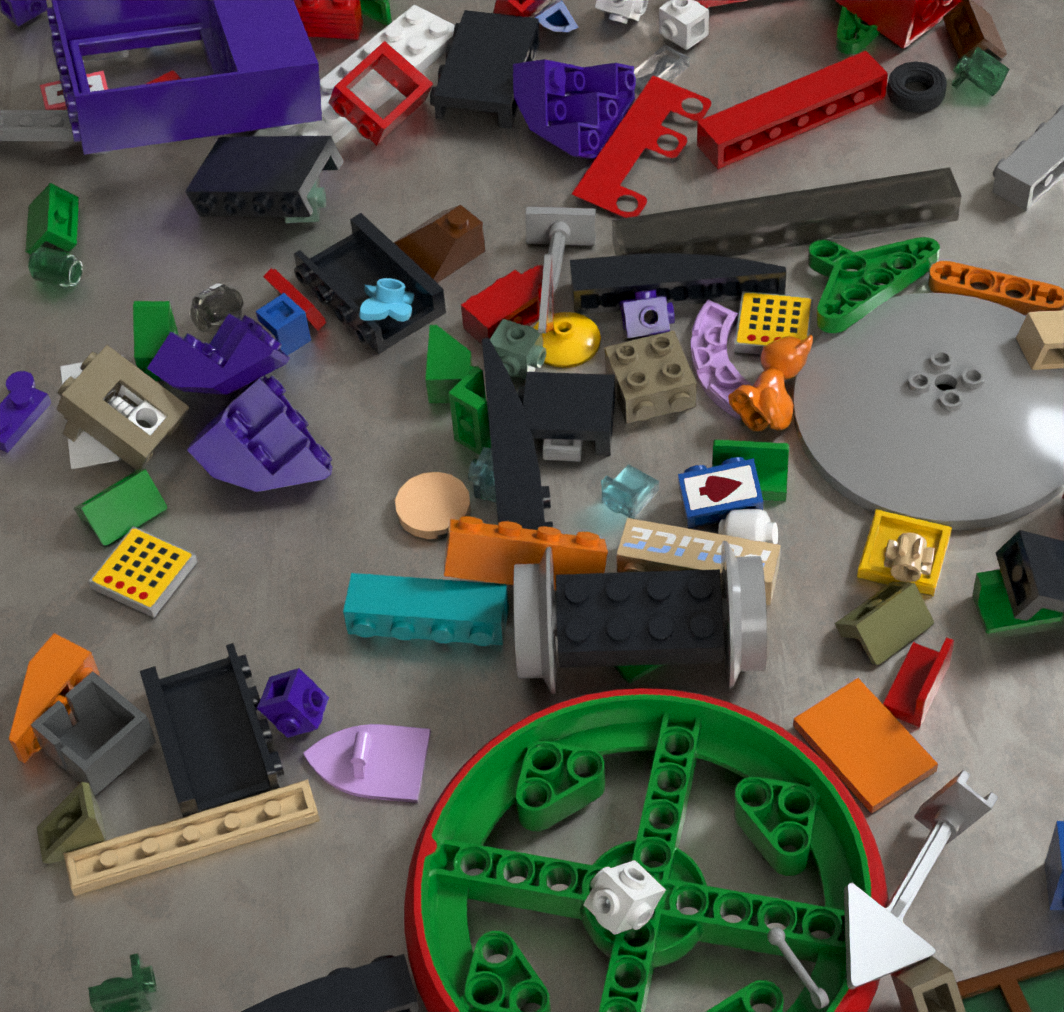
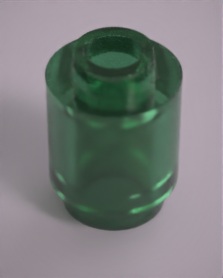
M47 247L38 248L36 252L31 254L28 262V268L34 280L63 288L76 286L83 273L81 260L76 259L73 254Z

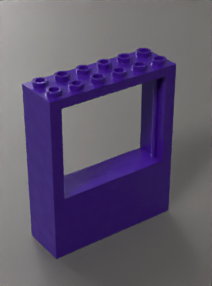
M51 0L52 7L46 8L52 34L53 53L63 89L74 142H81L84 155L322 121L319 63L294 0ZM200 40L211 72L209 76L90 92L82 56Z

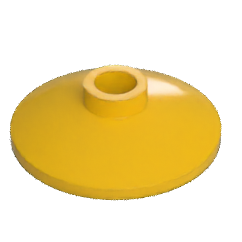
M559 312L553 314V330L548 333H542L543 347L546 348L544 363L557 368H571L582 365L592 359L598 352L601 344V335L597 325L588 317L578 313ZM539 322L533 327L534 329L538 330Z

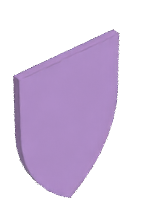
M380 724L359 725L340 730L321 739L303 754L318 776L334 788L347 794L369 799L418 803L431 729Z

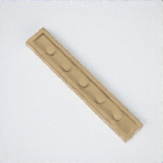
M307 779L63 854L73 895L77 896L319 822L320 819Z

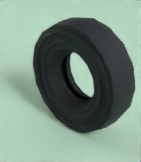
M918 61L907 62L895 67L890 73L887 94L895 106L905 111L918 113L930 111L938 107L944 100L947 80L944 73L932 64ZM920 82L929 86V89L920 92L911 91L905 87V84Z

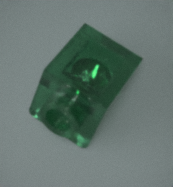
M977 47L969 57L963 55L953 69L956 76L951 85L957 89L965 79H968L993 97L1000 90L1010 69Z
M139 953L131 954V978H110L103 981L101 985L88 987L90 1004L94 1012H145L152 1010L150 993L157 992L152 965L145 967Z

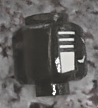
M217 283L193 297L192 307L189 310L190 317L194 325L201 332L215 335L228 314L240 320L242 319L244 302L236 289H231L225 284Z

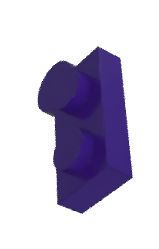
M17 371L7 378L6 388L9 394L0 403V450L9 453L51 404L49 394L36 389L33 375L26 371Z

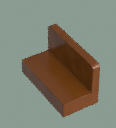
M962 0L943 16L958 57L967 65L987 48L1001 59L1007 55L991 15L973 0Z

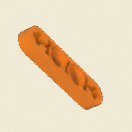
M939 261L930 268L928 286L934 293L976 297L1008 307L1023 315H1027L1028 312L1064 310V289L1053 284L952 261ZM960 280H964V285L960 284ZM982 282L989 288L986 290H976L971 284ZM1017 290L1024 296L1021 298H1011L1006 292ZM1031 296L1035 297L1034 301L1030 300ZM1047 301H1053V304H1048Z

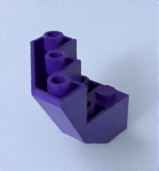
M546 59L513 64L514 99L529 129L573 157L596 159L635 100L636 77L634 66L609 63L580 67Z
M228 314L209 344L207 342L203 343L189 333L183 338L170 332L147 369L172 387L183 392L227 395L286 365L290 357L280 349L282 344L274 339L272 334L264 330L263 326L246 315L240 320Z
M263 376L251 382L207 424L187 449L213 478L255 492L324 480L331 475L333 467L330 463L332 457L319 443H316L307 429L309 426L308 422L296 409H293L283 395L286 393L285 388L274 376L269 378Z

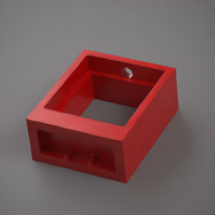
M384 41L334 86L328 103L339 116L345 117L354 125L364 138L370 139L378 146L426 101L433 83ZM372 69L406 97L384 119L350 91Z

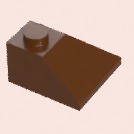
M461 204L441 211L393 242L437 283L486 252L483 222Z

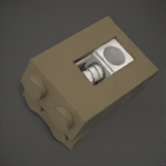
M106 345L99 354H96L94 351L91 352L80 367L82 370L81 374L76 379L70 376L57 392L61 398L56 410L64 415V419L67 420L62 434L75 442L85 431L134 469L141 470L153 457L154 454L152 452L166 435L170 437L183 422L189 406L110 346ZM136 420L148 422L151 428L140 426Z

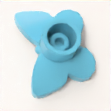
M383 278L377 281L376 286L365 285L364 292L370 298L365 300L360 307V319L366 321L382 320L389 315L397 321L404 322L409 320L412 313V307L409 304L413 302L414 294L405 291L404 283L396 279Z

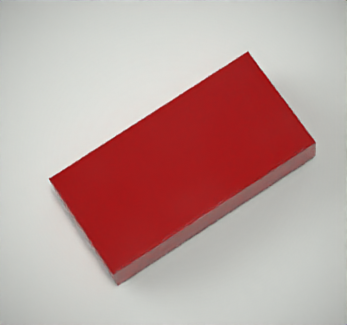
M271 268L263 276L280 295L285 293L305 311L307 321L317 331L327 323L316 307L275 268Z

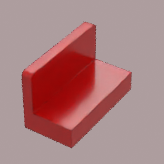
M946 637L940 652L915 642L912 643L883 703L895 718L919 728L921 727L950 666L954 646L953 639Z

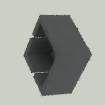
M91 672L65 695L74 718L78 722L77 724L72 725L64 704L57 701L30 725L42 751L65 771L68 769L70 775L79 783H89L94 796H96L153 746L156 740L147 716L96 673Z

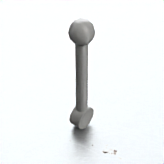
M778 927L769 930L768 941L779 947L811 993L810 996L814 1006L818 1009L829 1004L828 995L822 988L816 986L785 941L784 931Z

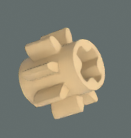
M903 533L899 535L897 542L888 540L884 567L891 568L893 577L900 581L915 582L920 579L921 573L930 575L935 549L927 547V541L921 535Z

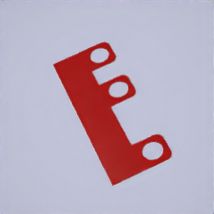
M653 75L571 195L626 219H636L646 206L647 198L642 194L621 186V183L645 148L669 158H675L681 153L688 141L687 137L661 125L670 111L693 121H699L704 118L712 105L711 100ZM688 98H695L701 101L703 109L699 113L691 114L684 111L682 103ZM662 135H672L677 138L679 145L676 149L667 151L658 146L657 140ZM624 195H630L636 198L638 207L631 212L622 211L617 207V199Z

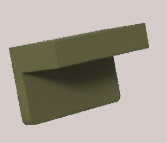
M892 581L834 624L841 637L859 639L870 662L874 665H880L934 624V620L915 583Z

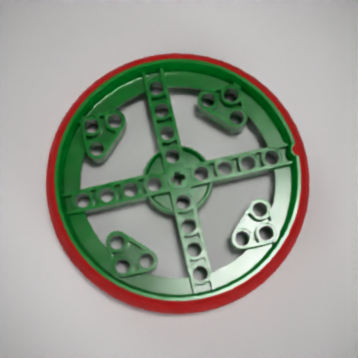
M623 689L584 695L533 713L506 728L486 743L459 769L446 785L428 814L416 841L408 870L405 892L404 933L408 960L416 987L428 1012H522L520 1008L528 1003H535L541 1007L536 1012H551L550 996L546 986L507 933L502 931L485 933L478 939L473 952L468 931V899L582 920L586 931L595 945L605 955L610 957L599 1012H645L654 968L665 966L681 959L694 948L698 941L785 957L778 946L768 941V932L771 929L767 925L771 923H779L786 927L783 930L785 941L797 959L816 963L810 977L818 988H822L829 998V1004L818 1009L814 1006L810 996L811 993L805 986L786 1012H867L878 989L880 978L855 989H849L847 986L844 888L848 884L853 883L884 908L889 903L882 860L875 838L862 811L831 768L806 744L784 728L759 714L727 701L677 690ZM629 751H656L637 839L614 846L603 853L593 865L483 846L495 824L515 802L517 804L519 822L525 829L532 832L546 830L603 795L605 790V766L602 755ZM674 751H680L684 754L675 756L670 753ZM697 758L717 764L745 778L737 784L735 789L734 818L739 827L778 874L784 876L801 874L806 869L811 851L820 875L825 907L707 885L698 865L690 856L679 849ZM542 766H550V767H553V768H551V769H549V770H539V769H538L539 767H542ZM583 773L593 774V776L588 778H583L579 775ZM665 787H673L677 790L673 792H665L661 789ZM750 801H755L760 803L761 805L757 807H752L747 805L746 803ZM533 802L543 803V805L539 807L528 806L530 803ZM800 809L804 813L794 814L789 812L788 810ZM657 824H666L670 827L666 829H657L653 826ZM793 846L796 847L798 851L787 852L784 851L781 847ZM635 860L666 891L655 907L652 917L643 927L638 930L632 928L614 935L610 930L602 927L596 920V917L583 904L592 890L590 886L591 881L600 870L605 867L612 868ZM650 861L660 862L662 865L656 868H650L646 866L645 863ZM472 869L483 870L482 873L475 876L466 874ZM515 876H521L525 878V880L520 883L508 882L510 878H513ZM556 884H564L568 886L567 889L562 891H554L550 889L552 886ZM685 907H692L698 912L686 915L679 910ZM735 915L742 920L737 923H730L725 921L723 917ZM815 931H824L828 933L831 937L826 939H819L814 937L811 933ZM632 939H642L646 944L640 947H633L628 945L627 942ZM496 954L507 957L499 963L487 961L489 957ZM624 979H633L638 982L632 988H624L618 985ZM757 980L706 1012H756L752 1007L757 1004L770 1006L773 1009L771 1012H783L784 997L781 989L775 983L767 980ZM484 995L496 997L494 1002L487 1005L476 1002L477 999Z

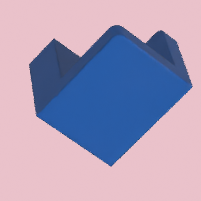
M285 293L256 310L258 321L282 344L280 349L285 354L290 355L311 341L305 311Z

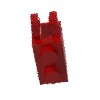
M544 265L534 266V268H530L522 274L515 269L506 276L497 279L492 285L477 295L468 298L466 302L461 304L463 329L482 345V339H490L503 319L527 326L537 322L540 316L539 304L541 303Z

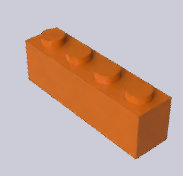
M463 516L459 520L450 519L443 563L444 576L514 585V565L538 564L546 548L551 547L554 591H556V575L604 573L608 550L605 539H600L599 535L591 532H578L576 535L562 534L560 530L553 527L543 526L537 530L524 529L520 524L503 521L499 522L498 525L483 523L481 519L476 517Z

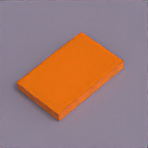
M859 678L793 719L794 728L871 814L937 772L938 763Z

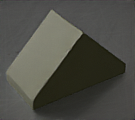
M81 782L36 827L42 862L46 864L65 860L63 853L107 840L101 810L89 783Z

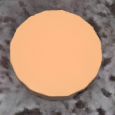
M442 472L422 473L410 478L399 489L395 498L396 514L403 529L415 537L428 540L438 539V535L448 533L450 519L459 520L460 517L469 516L471 513L469 491L464 483L453 475Z

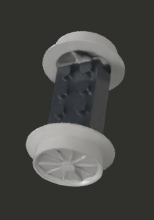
M722 541L721 579L720 569L556 575L557 604H555L551 547L546 548L538 564L514 565V630L518 679L543 678L551 694H556L557 688L556 636L558 639L560 668L722 663L724 653L728 689L733 688L740 672L766 670L767 613L761 556L736 557L727 541Z

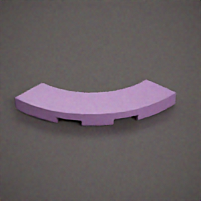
M708 299L700 309L692 328V367L699 384L709 398L729 415L741 421V416L729 404L728 395L741 385L749 384L753 386V384L748 382L729 361L727 354L728 338L738 322V313Z

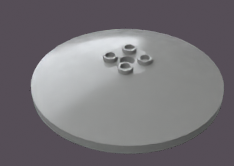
M916 293L890 298L842 332H823L812 344L807 362L797 374L793 400L794 425L800 444L813 467L834 489L862 508L874 514L877 509L952 527V530L991 527L1018 519L1041 508L1064 490V368L1032 370L1016 340V336L1026 316L1008 307L980 298L958 294ZM940 384H947L952 386L954 389L942 391L938 389L936 386Z

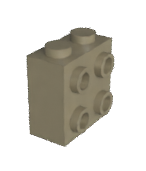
M674 330L605 347L606 374L615 375L616 399L626 424L645 421L652 417L682 412L696 407L697 383Z

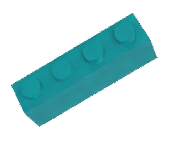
M351 573L343 614L347 633L360 637L382 636L395 637L405 641L422 639L434 640L438 643L462 642L473 643L477 646H503L509 611L507 584Z

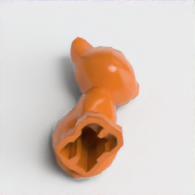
M812 335L807 336L803 340L786 336L764 346L760 356L761 366L764 371L759 375L754 385H741L728 395L729 404L741 416L743 422L750 430L763 431L770 427V429L781 431L786 429L791 423L794 404L786 391L784 381L795 377L806 364L813 344Z

